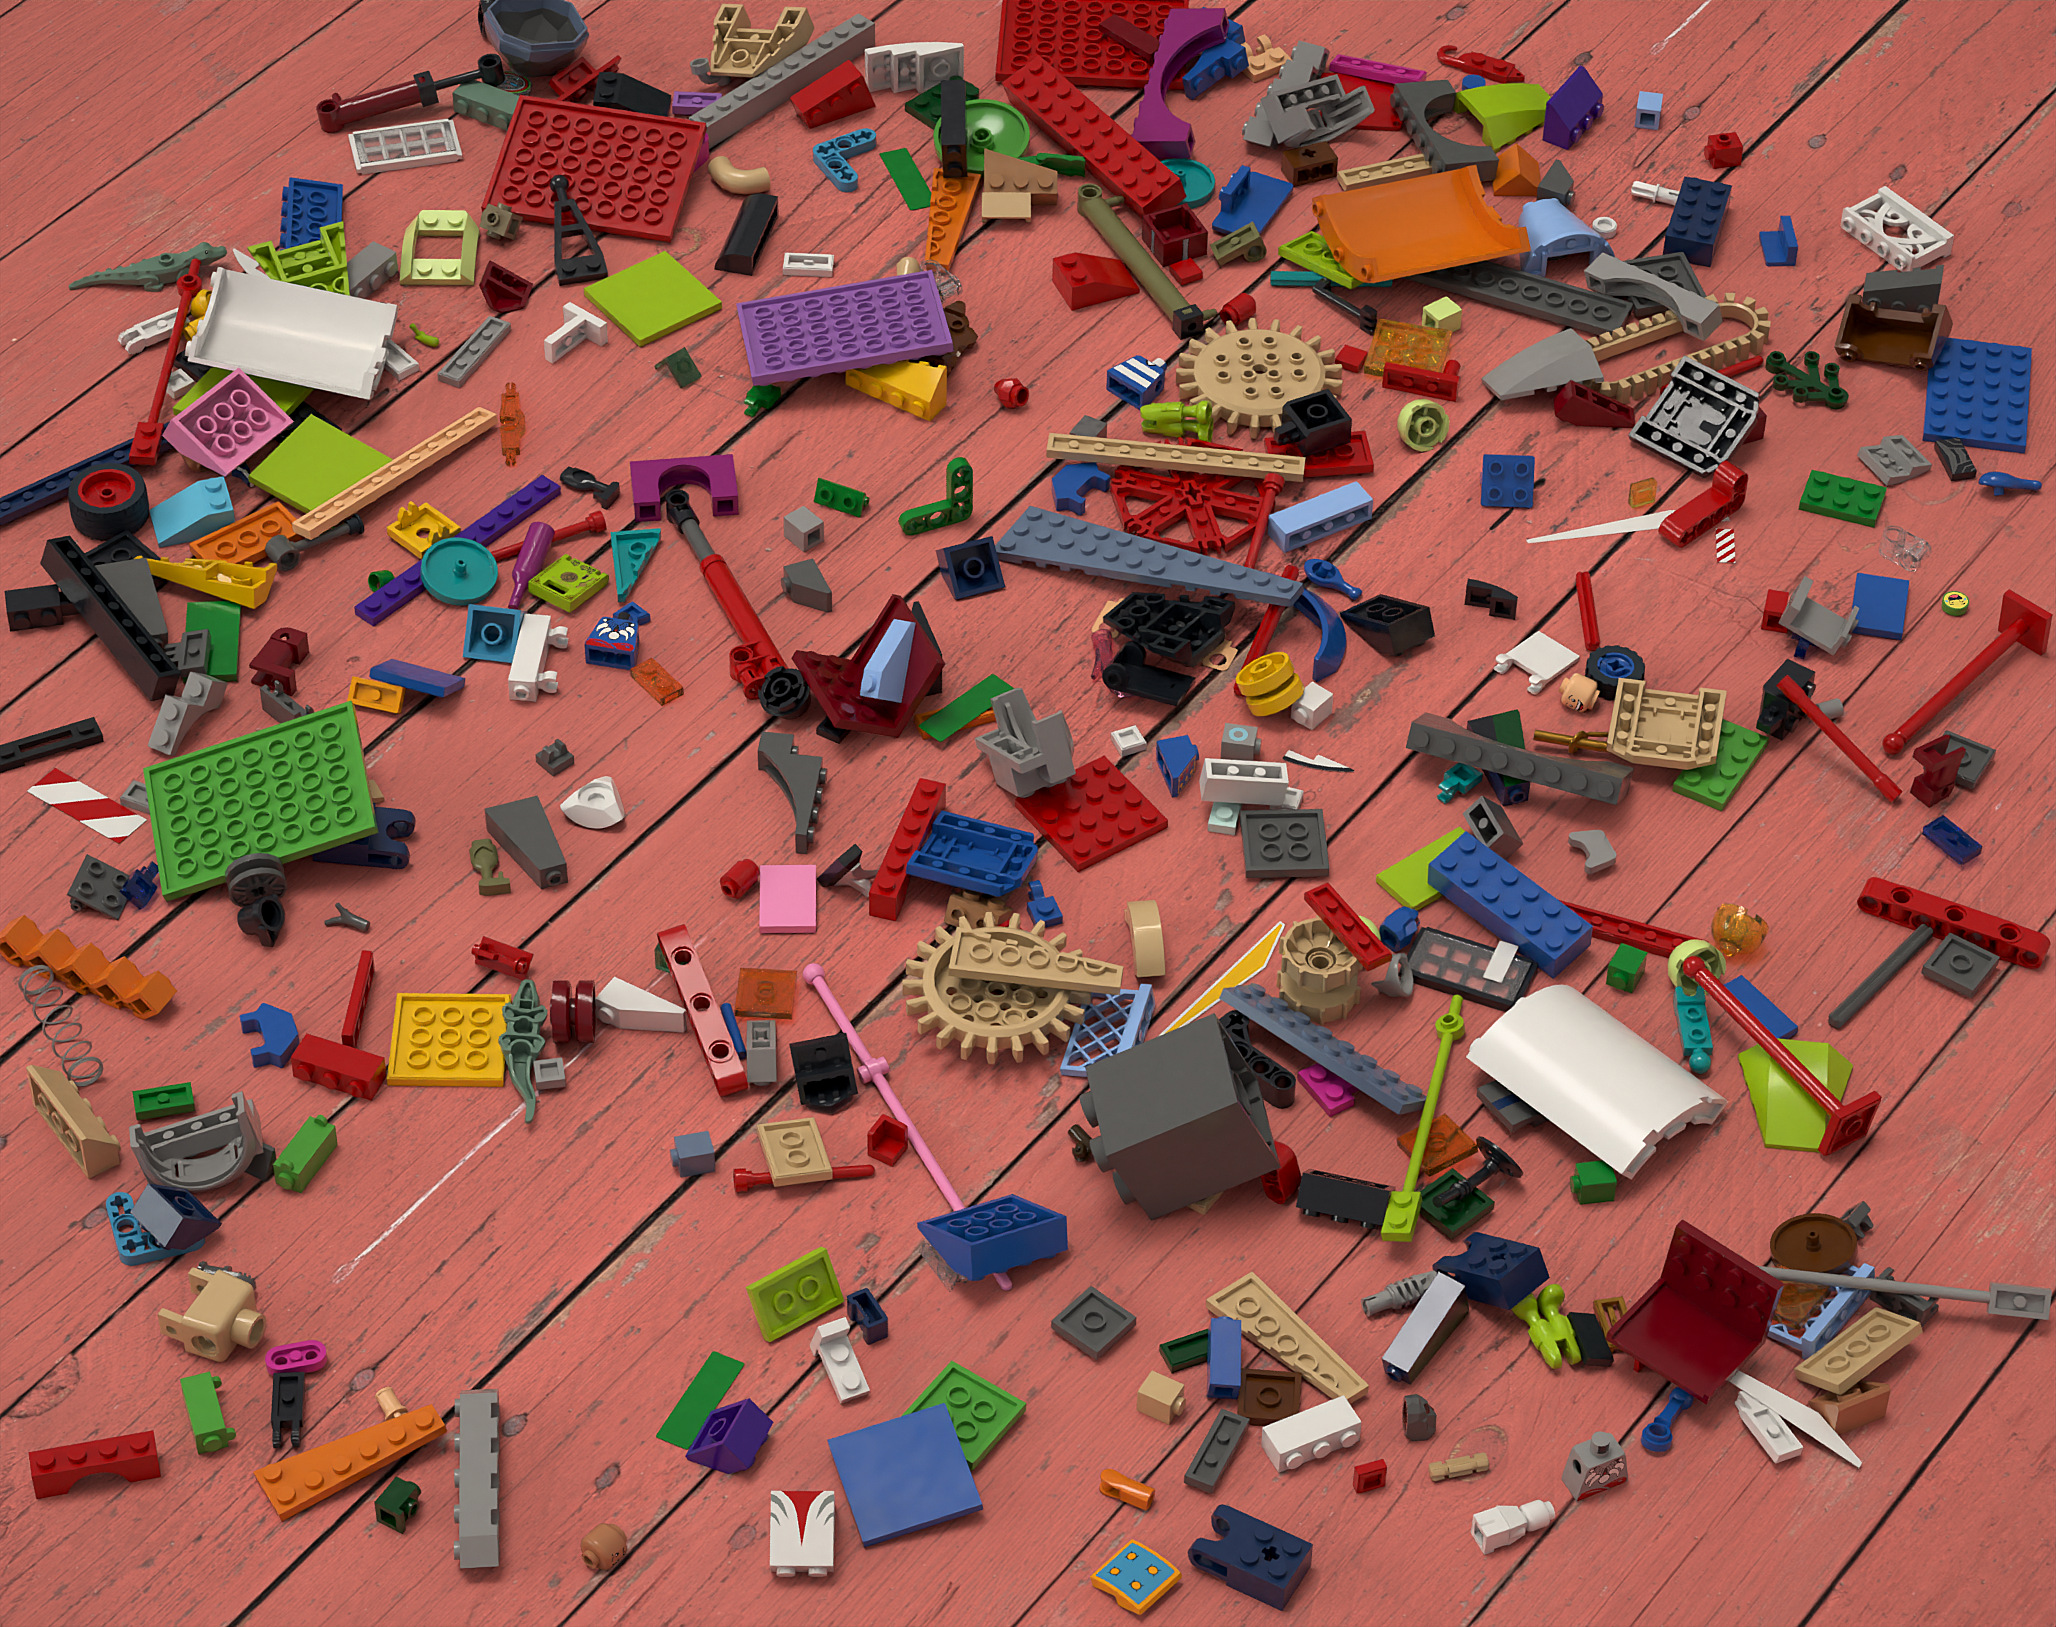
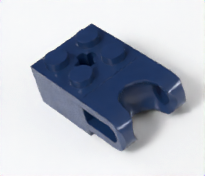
M373 803L379 833L313 854V861L403 869L409 863V849L405 843L392 839L410 836L414 831L416 818L408 810L376 807V803Z
M1473 1232L1463 1240L1467 1248L1466 1252L1457 1256H1443L1432 1265V1269L1437 1274L1440 1272L1465 1285L1468 1299L1506 1310H1511L1550 1278L1539 1247L1480 1232Z
M1224 1504L1219 1505L1211 1515V1523L1214 1531L1224 1539L1218 1541L1205 1538L1196 1539L1188 1549V1557L1191 1564L1226 1581V1586L1283 1611L1311 1567L1313 1544Z

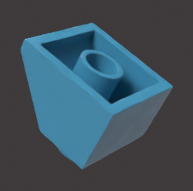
M469 604L463 657L512 663L524 614H527V611Z

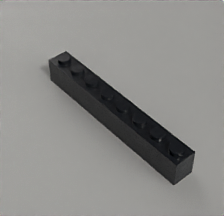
M70 535L47 540L40 562L41 566L150 701L164 699L165 695L174 696L181 674L180 670Z

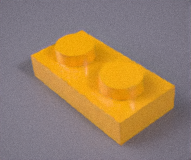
M352 676L347 702L352 701L356 705L401 714L406 688Z

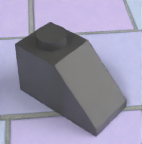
M1556 159L1538 185L1536 201L1556 198L1567 208L1568 205L1571 206L1573 204L1576 192L1573 191L1574 180L1560 160Z
M813 558L783 566L784 577L781 578V586L784 593H788L794 603L824 612L832 611V591Z

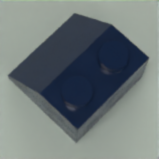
M993 536L935 550L941 575L955 600L1005 587Z
M150 1183L147 1184L130 1212L138 1220V1226L150 1232L156 1238V1244L166 1250H171V1248L185 1250L219 1229L222 1225L187 1189Z

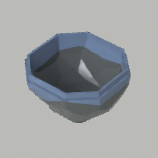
M495 0L484 13L485 31L491 44L514 74L526 78L555 75L558 70L566 68L578 58L589 38L588 28L573 3L566 0Z

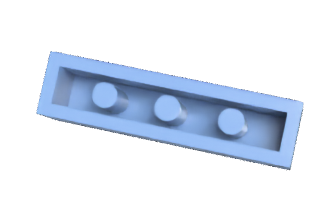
M1355 481L1269 515L1268 536L1283 553H1286L1372 519L1373 499Z

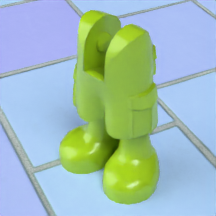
M1203 400L1193 406H1185L1182 402L1152 403L1140 408V416L1145 419L1141 423L1142 431L1164 434L1169 437H1183L1186 431L1197 433L1199 440L1212 442L1214 422L1213 418H1211L1212 404L1210 401ZM1185 417H1192L1197 419L1186 420Z
M1552 1284L1542 1289L1537 1301L1533 1293H1530L1512 1308L1513 1313L1530 1326L1528 1335L1535 1348L1541 1351L1546 1364L1552 1369L1562 1367V1358L1559 1351L1561 1348L1570 1365L1581 1361V1353L1575 1340V1331L1568 1317L1559 1314V1307L1565 1298V1293L1559 1284ZM1538 1309L1540 1313L1545 1317V1319L1540 1318Z

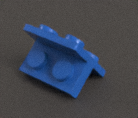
M1484 454L1482 472H1480L1481 505L1531 508L1533 506L1535 457L1529 455Z

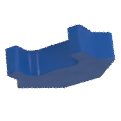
M1096 462L1066 465L1052 478L1051 491L1056 510H1070L1078 515H1083L1086 502L1083 496L1093 488L1107 492L1110 489V475L1098 470Z
M262 1003L256 1011L239 1016L242 1033L259 1032L264 1043L263 1046L250 1050L252 1064L254 1068L269 1064L283 1068L300 1044L298 1031L292 1013Z

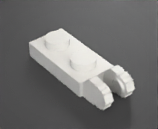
M178 308L134 325V327L127 329L125 332L123 331L117 340L122 346H126L125 349L129 354L133 355L142 352L145 346L156 344L171 337ZM187 317L184 328L187 327V323L190 322V320Z

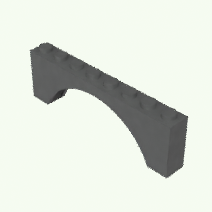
M1427 712L1412 721L1406 744L1407 749L1617 805L1628 794L1634 771L1632 767L1609 761L1576 760L1517 748L1473 733L1459 726L1452 719Z

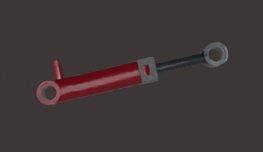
M497 54L483 55L478 60L477 70L438 81H433L430 71L414 74V80L342 100L338 93H333L332 99L323 100L316 106L321 129L324 132L333 133L341 130L344 124L418 103H421L423 107L439 103L436 91L480 78L485 84L494 87L499 86L505 81L501 57Z

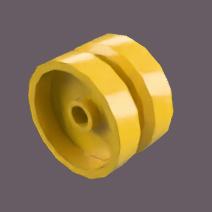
M1274 652L1264 655L1246 665L1235 678L1241 693L1247 696L1246 702L1253 715L1267 716L1277 713L1296 702L1302 696L1305 690L1299 675L1294 673V665L1287 653Z

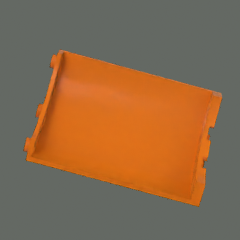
M1476 165L1340 193L1324 194L1312 198L1313 215L1317 217L1322 234L1335 261L1339 262L1352 277L1365 283H1376L1531 251L1527 228L1503 224L1502 218L1493 206H1487L1483 197L1486 194Z

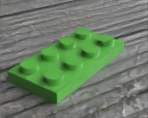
M1723 719L1716 764L1688 770L1683 769L1673 783L1672 791L1722 811L1768 746L1769 737Z

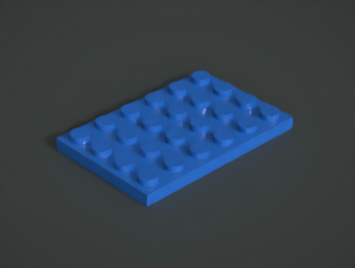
M1948 338L1934 367L1928 369L1922 441L1935 442L1938 440L1960 438L1962 444L1968 447L2025 454L2032 348Z

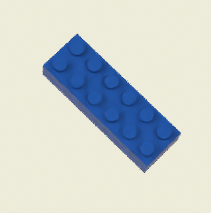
M1467 831L1428 865L1429 885L1504 942L1519 946L1517 952L1538 963V967L1553 979L1591 945L1593 926Z

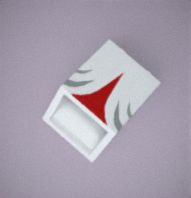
M771 1491V1572H776V1575L780 1577H793L795 1572H808V1576L825 1577L827 1572H834V1491Z

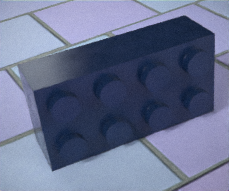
M1684 176L1665 235L1663 255L1684 252L1690 264L1711 267L1729 210L1732 185Z

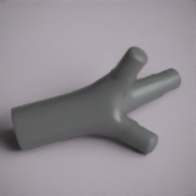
M340 903L335 904V907L340 912V916L324 921L326 926L334 923L348 924L364 932L370 927V921L352 914L348 909L342 907Z

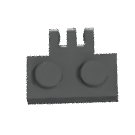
M208 629L182 633L181 642L165 645L164 652L180 670L181 678L189 677L190 672L207 674L211 634Z

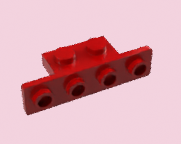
M617 55L598 70H595L582 56L551 78L548 84L560 96L556 100L571 103L574 99L579 101L586 95L588 89H596L599 72L617 73L619 70L618 64L622 58Z

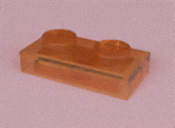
M653 658L630 669L631 677L661 706L684 695L683 686Z

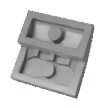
M1903 435L1883 437L1880 445L1860 447L1857 454L1886 486L1915 478L1932 467V464Z

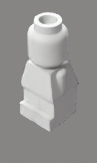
M1541 1500L1521 1505L1519 1508L1517 1506H1496L1473 1515L1471 1534L1485 1555L1494 1552L1495 1548L1504 1545L1509 1546L1524 1536L1526 1531L1531 1532L1548 1526L1550 1520L1555 1519V1511L1549 1501L1543 1502Z

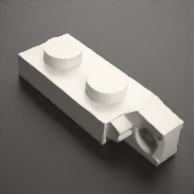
M1740 1391L1735 1401V1405L1740 1411L1739 1415L1775 1464L1799 1456L1803 1446L1781 1417L1746 1392Z

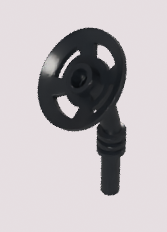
M1478 1136L1476 1139L1477 1146L1486 1159L1483 1162L1484 1167L1468 1179H1462L1452 1184L1449 1190L1435 1196L1432 1200L1435 1207L1440 1208L1453 1200H1461L1471 1195L1474 1188L1493 1174L1496 1175L1499 1171L1516 1178H1521L1523 1171L1501 1148L1488 1139Z

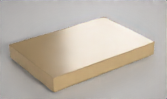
M815 1118L757 1125V1135L774 1187L832 1179V1168Z

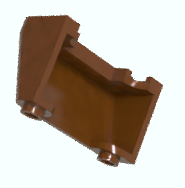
M1849 294L1834 346L1842 360L1847 362L1857 360L1913 367L1919 371H1926L1934 367L1953 326V321L1946 305L1934 304L1931 312L1927 308H1924L1923 313L1881 309L1877 307L1876 302H1871L1869 306L1861 302V295Z

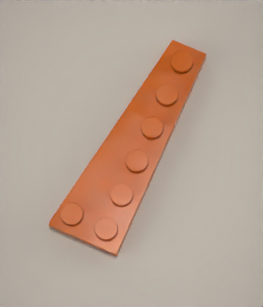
M934 168L925 252L926 270L949 273L981 183V174L968 173V177L943 178V169Z
M430 1404L282 1461L269 1464L253 1473L280 1520L284 1521L447 1433V1429L433 1405Z

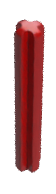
M1587 571L1583 573L1578 572L1575 580L1585 647L1589 651H1596L1600 647V636L1591 578Z

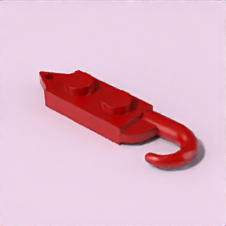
M1452 45L1442 46L1438 49L1437 57L1442 63L1462 69V72L1479 75L1485 79L1502 84L1525 81V75L1515 68L1516 64L1473 51L1465 53L1459 58L1448 56L1445 52L1457 50V47Z

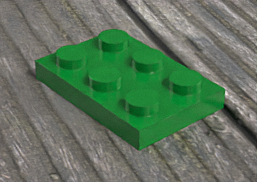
M1811 470L1798 510L1874 528L1886 496L1887 487Z

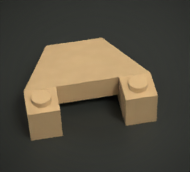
M722 4L714 19L715 35H713L712 40L714 50L711 53V75L755 77L807 45L814 30V25L807 8L785 7L775 29L766 30L750 29L752 24L744 5Z

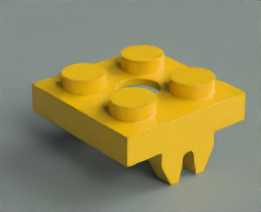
M412 501L408 503V510L404 507L399 509L397 521L387 527L388 536L420 559H423L425 552L434 543L443 539L453 538L461 532L459 525L425 502L417 507ZM420 530L430 531L428 538H420L417 536V533Z

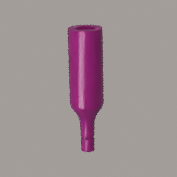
M533 522L529 526L512 571L515 587L508 604L509 609L518 610L523 595L528 589L529 581L541 572L555 535L554 529L546 523Z

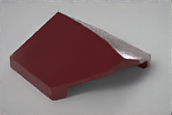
M491 260L488 262L479 284L487 305L493 311L500 313L523 309L533 286V283Z

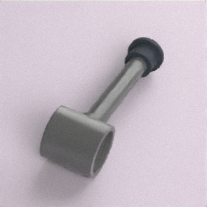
M353 514L352 518L344 521V524L326 530L312 540L306 538L294 543L293 541L290 542L285 535H276L267 542L265 552L277 564L279 570L289 571L300 562L301 551L345 534L352 535L357 532L362 534L364 533V525L360 516Z

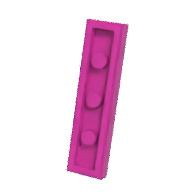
M1340 54L1331 61L1329 71L1393 84L1422 82L1426 80L1427 72Z

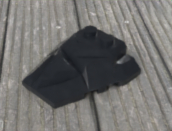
M1132 592L1103 616V623L1171 662L1194 668L1223 643L1225 638L1224 627L1231 622L1235 610V602L1213 596H1204L1202 602L1189 601V595H1180V601L1165 600V594Z

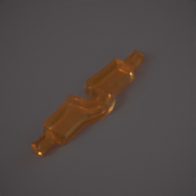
M511 382V389L510 383H507L505 385L506 393L501 394L499 413L500 423L505 424L501 425L499 429L502 455L506 456L505 463L507 466H510V460H512V466L516 465V455H520V438L526 430L525 416L520 410L519 393H516V384Z

